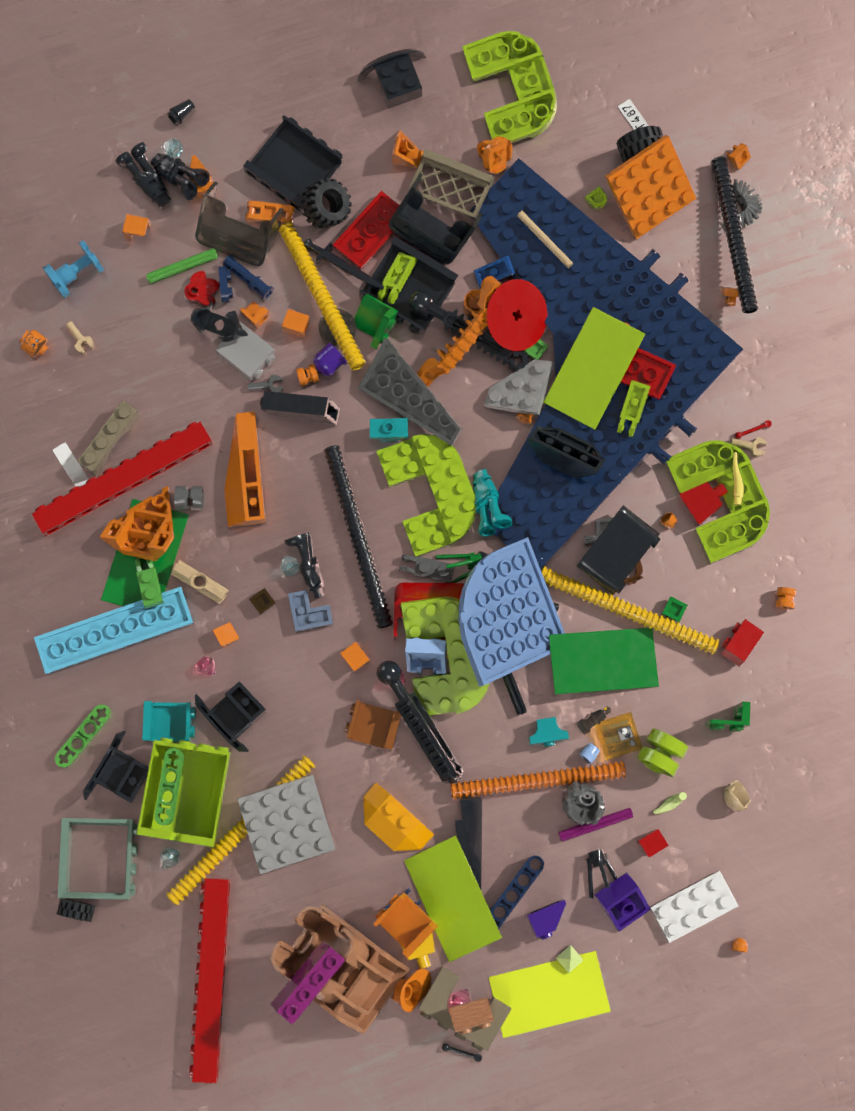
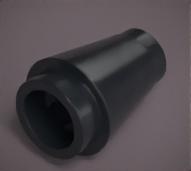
M188 99L170 108L167 113L168 118L175 125L182 124L193 109H195V105Z

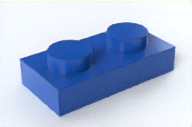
M509 256L473 270L480 288L482 281L488 276H493L499 281L515 274Z

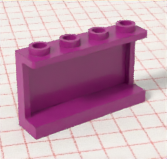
M322 940L271 1002V1006L290 1024H294L344 963L345 959Z

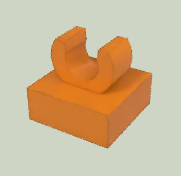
M743 143L739 146L733 145L734 151L726 153L733 167L738 170L751 158L747 145Z
M721 287V295L726 296L725 304L735 306L736 297H739L737 288Z

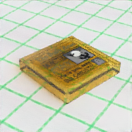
M631 712L594 723L605 761L642 749Z

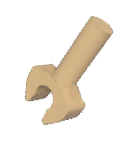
M72 321L66 324V327L77 340L74 347L79 353L86 354L82 348L84 343H88L94 349V343L90 336H82Z
M756 437L752 442L734 438L731 440V444L734 446L750 449L753 457H760L766 453L756 448V445L766 446L767 444L761 437Z

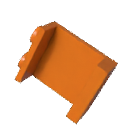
M403 893L400 896L396 894L388 902L391 906L387 910L383 908L375 916L377 920L374 925L378 926L380 924L405 949L402 953L408 958L438 925Z

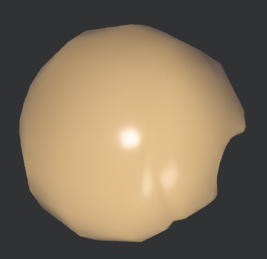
M735 780L725 787L723 793L724 801L729 808L739 812L748 808L747 805L750 804L751 800L741 782Z

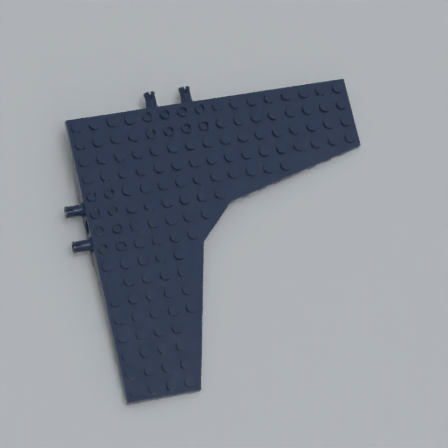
M518 158L489 189L479 211L483 215L477 226L500 259L509 256L515 272L511 276L514 279L532 283L543 295L547 306L545 323L552 333L554 340L555 379L593 307L645 333L639 346L640 349L676 364V368L660 401L647 396L633 437L629 436L628 433L632 421L627 419L622 433L617 432L621 420L620 415L629 390V386L622 383L617 387L596 429L545 404L498 490L499 509L502 514L511 517L512 525L505 529L496 528V533L494 534L506 546L528 537L541 570L611 493L649 455L652 454L663 465L671 459L672 456L659 445L675 427L680 428L689 438L693 435L692 433L696 432L698 428L685 419V416L717 378L741 354L743 348L678 294L679 290L689 281L686 276L683 277L684 274L679 273L669 285L650 270V267L661 257L658 252L651 249L642 261L638 260ZM474 205L469 212L473 213L476 208V205ZM520 211H523L573 262L570 268H567L517 217ZM536 426L560 428L593 444L600 452L601 457L605 459V462L597 475L575 479L542 463L528 442V438ZM489 509V510H488V513H489V517H490V520H491V512H490V509Z

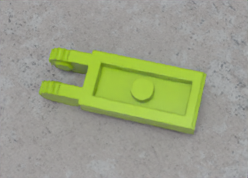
M402 252L398 253L382 282L384 289L378 293L379 300L386 298L390 288L392 290L388 297V303H395L399 292L402 290L417 262L415 257Z
M631 381L620 415L621 420L617 429L618 433H622L627 419L632 421L628 433L629 436L633 437L651 386Z

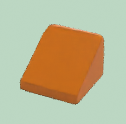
M230 622L212 630L222 648L240 639Z

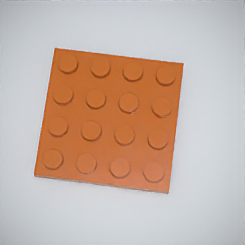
M664 135L605 175L608 185L635 239L640 238L697 199L670 137Z

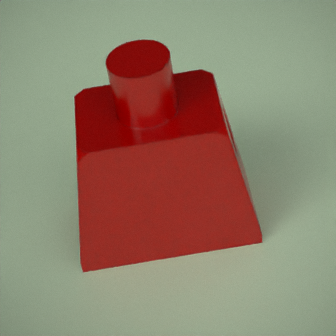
M706 482L679 494L698 525L701 526L723 506L719 498L728 493L723 483L712 489L710 484Z

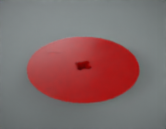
M520 279L510 280L500 285L491 296L487 308V323L491 335L502 347L512 351L526 350L538 342L546 328V302L541 292L532 283Z

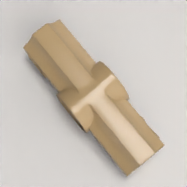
M181 560L176 563L171 572V575L218 604L224 601L229 592L228 589ZM198 578L205 579V583L201 587L195 586V581Z

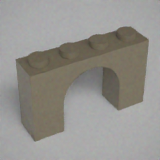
M442 966L418 1009L421 1010L420 1015L428 1020L434 1018L439 1021L437 1025L445 1030L451 1028L454 1030L452 1019L447 1009V1002L460 976ZM493 997L489 1004L494 1021L490 1022V1027L479 1029V1026L471 1028L472 1032L462 1035L459 1032L454 1034L463 1041L466 1038L473 1042L472 1046L481 1052L483 1049L488 1051L512 1009L495 997Z

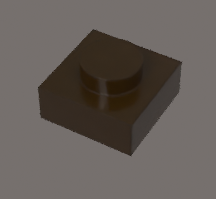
M265 588L249 598L260 615L276 605Z

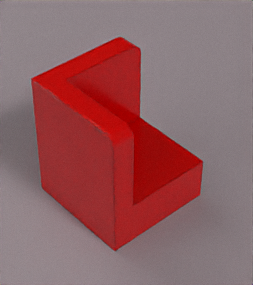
M659 829L652 831L637 841L648 857H652L669 846Z

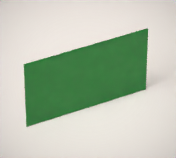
M132 499L129 509L142 501ZM171 510L174 539L166 552L159 559L153 561L162 593L166 591L189 514ZM116 550L101 597L102 601L126 606L142 600L135 559L138 557L124 555ZM139 558L142 562V569H149L146 559Z
M653 628L549 635L555 694L659 687Z

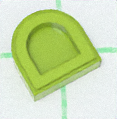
M598 186L586 195L584 199L592 208L601 209L606 205L607 195Z

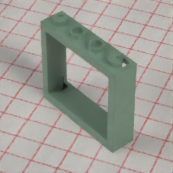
M61 819L58 898L132 899V895H135L136 892L133 875H136L137 865L133 863L134 855H137V844H134V839L137 836L138 824H135V820ZM72 825L128 826L125 893L69 892Z

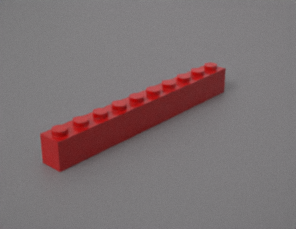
M201 421L189 424L186 427L187 429L182 432L176 431L172 433L169 439L153 444V448L149 450H141L136 454V457L131 460L129 458L119 463L120 466L105 470L100 477L90 478L86 481L85 485L69 490V494L54 498L49 505L37 507L32 516L42 534L47 537L212 446V440Z
M205 878V882L201 883V894H204V902H200L199 913L203 914V918L198 926L201 942L197 944V954L200 955V963H196V975H199V981L195 983L194 995H198L197 1003L193 1005V1015L196 1016V1024H192V1036H195V1043L191 1044L190 1056H194L193 1065L189 1067V1077H192V1082H218L231 879Z

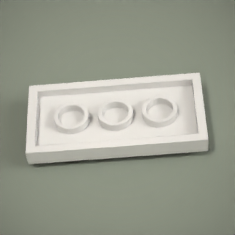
M717 871L650 908L668 943L733 910L738 907V904L721 872Z

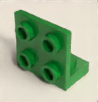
M741 702L737 704V708L733 709V719L736 721L710 719L705 722V726H709L710 730L721 731L722 729L729 728V731L741 732V730L750 726L751 702Z

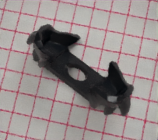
M211 302L208 307L194 309L191 314L192 324L202 334L207 330L223 337H220V340L223 342L232 341L239 336H248V333L242 329L236 311L228 312L225 315L226 317L212 312L213 303ZM223 320L224 327L222 330H217L215 326L216 321Z

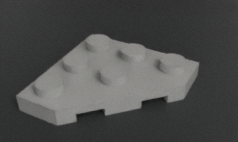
M534 359L525 365L524 368L519 369L518 372L515 371L491 386L486 397L485 407L539 416L554 363L552 361Z

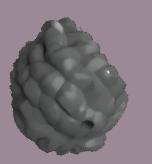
M574 781L563 793L562 809L569 819L580 825L585 823L595 825L598 823L605 811L604 797L601 792L597 791L594 786L583 783L579 784L577 781Z

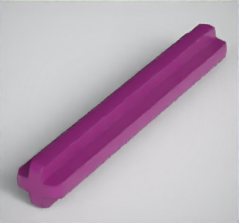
M627 808L601 817L595 825L591 823L577 825L559 831L558 835L561 841H566L633 818V812L631 808Z

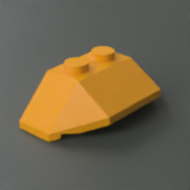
M377 782L364 795V825L393 851L421 850L434 836L427 827Z

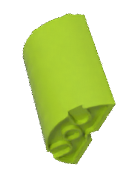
M161 738L160 741L154 740L137 835L214 847L231 755L229 748L217 746V750H215V747L199 743L198 747H196V744L180 740L179 744L172 743L173 739ZM176 748L183 752L184 763L174 820L170 825L163 826L155 821L154 814L164 755L168 749ZM176 752L174 755H170L173 765H168V768L177 769L178 766H174V760L179 758ZM173 771L168 772L166 775L169 783L173 782L176 778V774ZM166 791L163 794V800L165 802L172 800V793ZM162 804L161 807L165 808L164 814H160V818H162L164 822V820L168 819L169 815L166 814V808L170 809L171 806H166Z

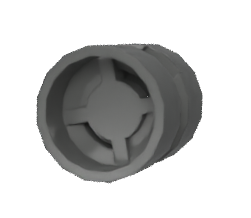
M175 486V510L186 511L188 508H191L192 511H203V486H192L190 489L187 486Z

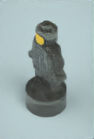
M606 706L603 708V711L599 709L594 713L592 712L588 719H580L576 722V725L585 736L591 731L590 729L596 724L600 725L601 721L605 720L606 715L611 713V708Z

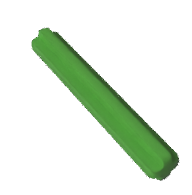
M212 248L146 274L148 282L152 284L217 259L218 256L215 249Z

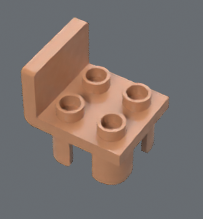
M323 904L320 908L314 906L306 907L295 918V922L305 929L292 946L282 940L276 944L271 954L272 965L278 973L289 981L323 940L340 954L345 961L313 1001L341 1023L364 1034L394 993L396 983L404 979L410 968L385 952Z

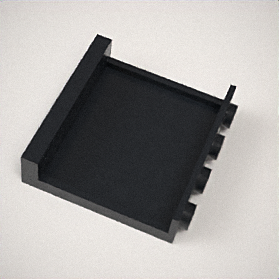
M283 115L282 123L251 161L247 160L243 168L247 175L289 205L294 206L302 214L304 213L303 209L300 208V205H302L300 198L303 196L302 192L306 190L307 186L321 179L330 178L331 180L344 164L343 157L338 150L329 148L323 139L315 138L309 129L300 127L295 119Z
M394 237L390 249L371 277L382 284L399 252L417 259L395 303H388V297L392 290L390 288L386 298L379 301L398 311L395 317L397 324L402 325L403 323L408 326L412 333L416 335L419 333L423 336L434 316L429 313L417 314L413 312L409 306L411 295L419 290L426 291L431 295L433 303L442 307L457 284L459 275L399 238ZM366 284L363 290L360 289L359 291L360 300L366 294L378 299L380 290Z

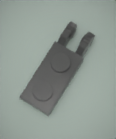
M402 555V560L414 562L416 565L415 569L400 566L399 571L413 574L416 577L451 583L454 568H446V565L452 563L419 556Z

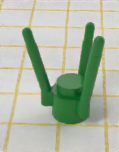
M473 552L469 554L436 555L435 558H466L465 561L448 564L446 568L466 565L468 570H472L482 559L480 553L474 554ZM471 571L457 577L451 583L467 578Z

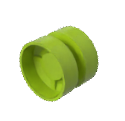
M652 728L646 740L654 746V749L643 746L637 759L656 773L674 777L679 764L671 759V757L683 759L689 747L675 737Z

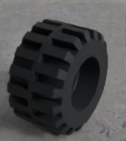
M645 126L632 130L619 138L616 145L622 163L663 137L661 128L659 126Z
M325 178L307 186L306 190L302 192L303 196L300 198L302 205H300V208L304 211L302 213L303 216L307 217L306 221L308 223L312 222L313 227L327 229L342 223L348 218V214L351 212L349 207L352 206V202H349L351 196L347 194L348 189L342 187L343 183H337L336 179L330 180V178ZM322 195L330 204V212L322 204Z

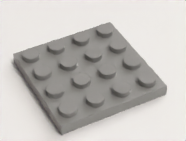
M313 774L237 798L260 874L335 850Z

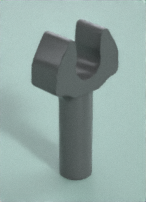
M270 375V379L267 382L248 383V391L268 389L271 392H282L283 387L273 386L275 382H282V377Z

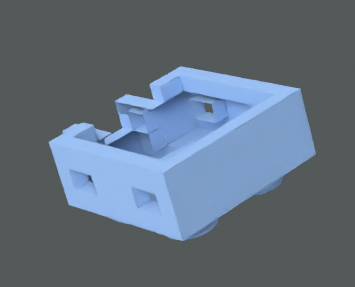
M406 639L407 672H418L419 675H422V669H433V675L446 674V640Z

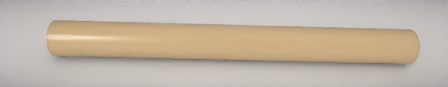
M523 211L518 213L517 217L567 268H570L573 262Z

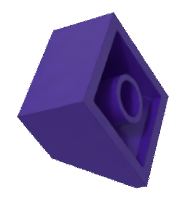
M627 872L609 884V888L605 887L595 894L601 907L619 932L651 910L640 888Z
M559 900L526 914L536 938L540 937V939L544 940L553 936L552 932L557 929L566 906L565 900Z

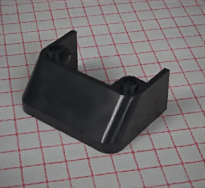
M419 173L391 217L389 228L440 263L450 264L475 231L483 214L480 212L471 225L463 220H458L452 227L448 226L420 207L424 198L422 193L415 189L423 174Z

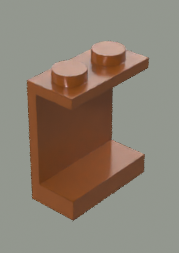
M357 700L356 704L352 703L349 715L353 716L351 723L347 722L344 731L347 734V739L392 751L401 720L399 711L366 704L360 700Z

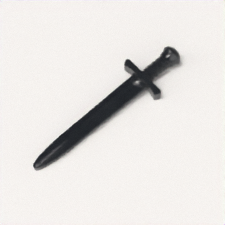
M311 239L304 241L306 249H310L318 254L316 264H320L321 260L325 259L366 284L379 290L384 289V286L379 281L330 252L333 249L332 243H329L323 249L314 244Z

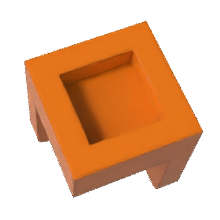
M126 214L122 231L124 237L132 239L133 235L145 237L146 230L151 225L149 218Z
M254 301L246 309H240L241 316L256 329L270 317L269 311L264 306L261 308Z
M288 309L282 324V330L304 338L310 323V317Z
M356 642L340 653L353 671L370 662Z

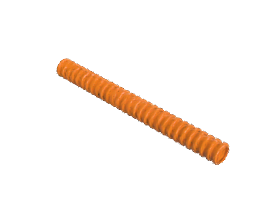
M620 761V763L614 762V764L610 762L608 765L603 763L602 766L596 764L594 767L593 765H590V767L586 765L584 768L578 766V769L572 767L570 770L569 768H566V770L560 769V771L554 769V772L548 770L546 773L545 771H542V773L536 772V774L530 772V775L524 773V775H511V777L506 775L505 778L502 776L499 778L493 777V779L487 778V780L482 778L481 781L475 779L473 782L472 780H469V782L463 781V783L458 781L457 784H450L451 796L454 800L456 797L462 799L463 796L468 798V796L474 797V795L480 796V794L486 796L487 793L489 795H492V793L498 794V792L504 793V791L510 793L511 790L516 792L517 790L523 791L525 789L527 791L529 788L534 790L535 787L541 789V787L547 788V786L551 788L553 785L558 787L559 784L565 786V784L570 785L574 781L580 782V784L583 781L589 783L591 780L592 782H595V780L599 782L601 779L607 781V778H610V780H613L615 777L616 779H619V777L625 778L626 767L625 763Z

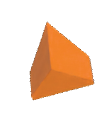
M399 130L395 139L392 164L418 169L424 151L419 150L401 130Z

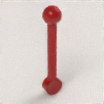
M766 420L762 425L743 432H736L735 437L740 439L743 435L764 427L770 428L772 422Z

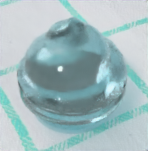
M171 139L164 143V150L168 156L178 157L183 151V146L179 140Z
M285 556L280 568L285 575L292 576L299 571L300 564L296 558Z
M166 848L160 855L165 869L177 865L180 861V853L172 848Z

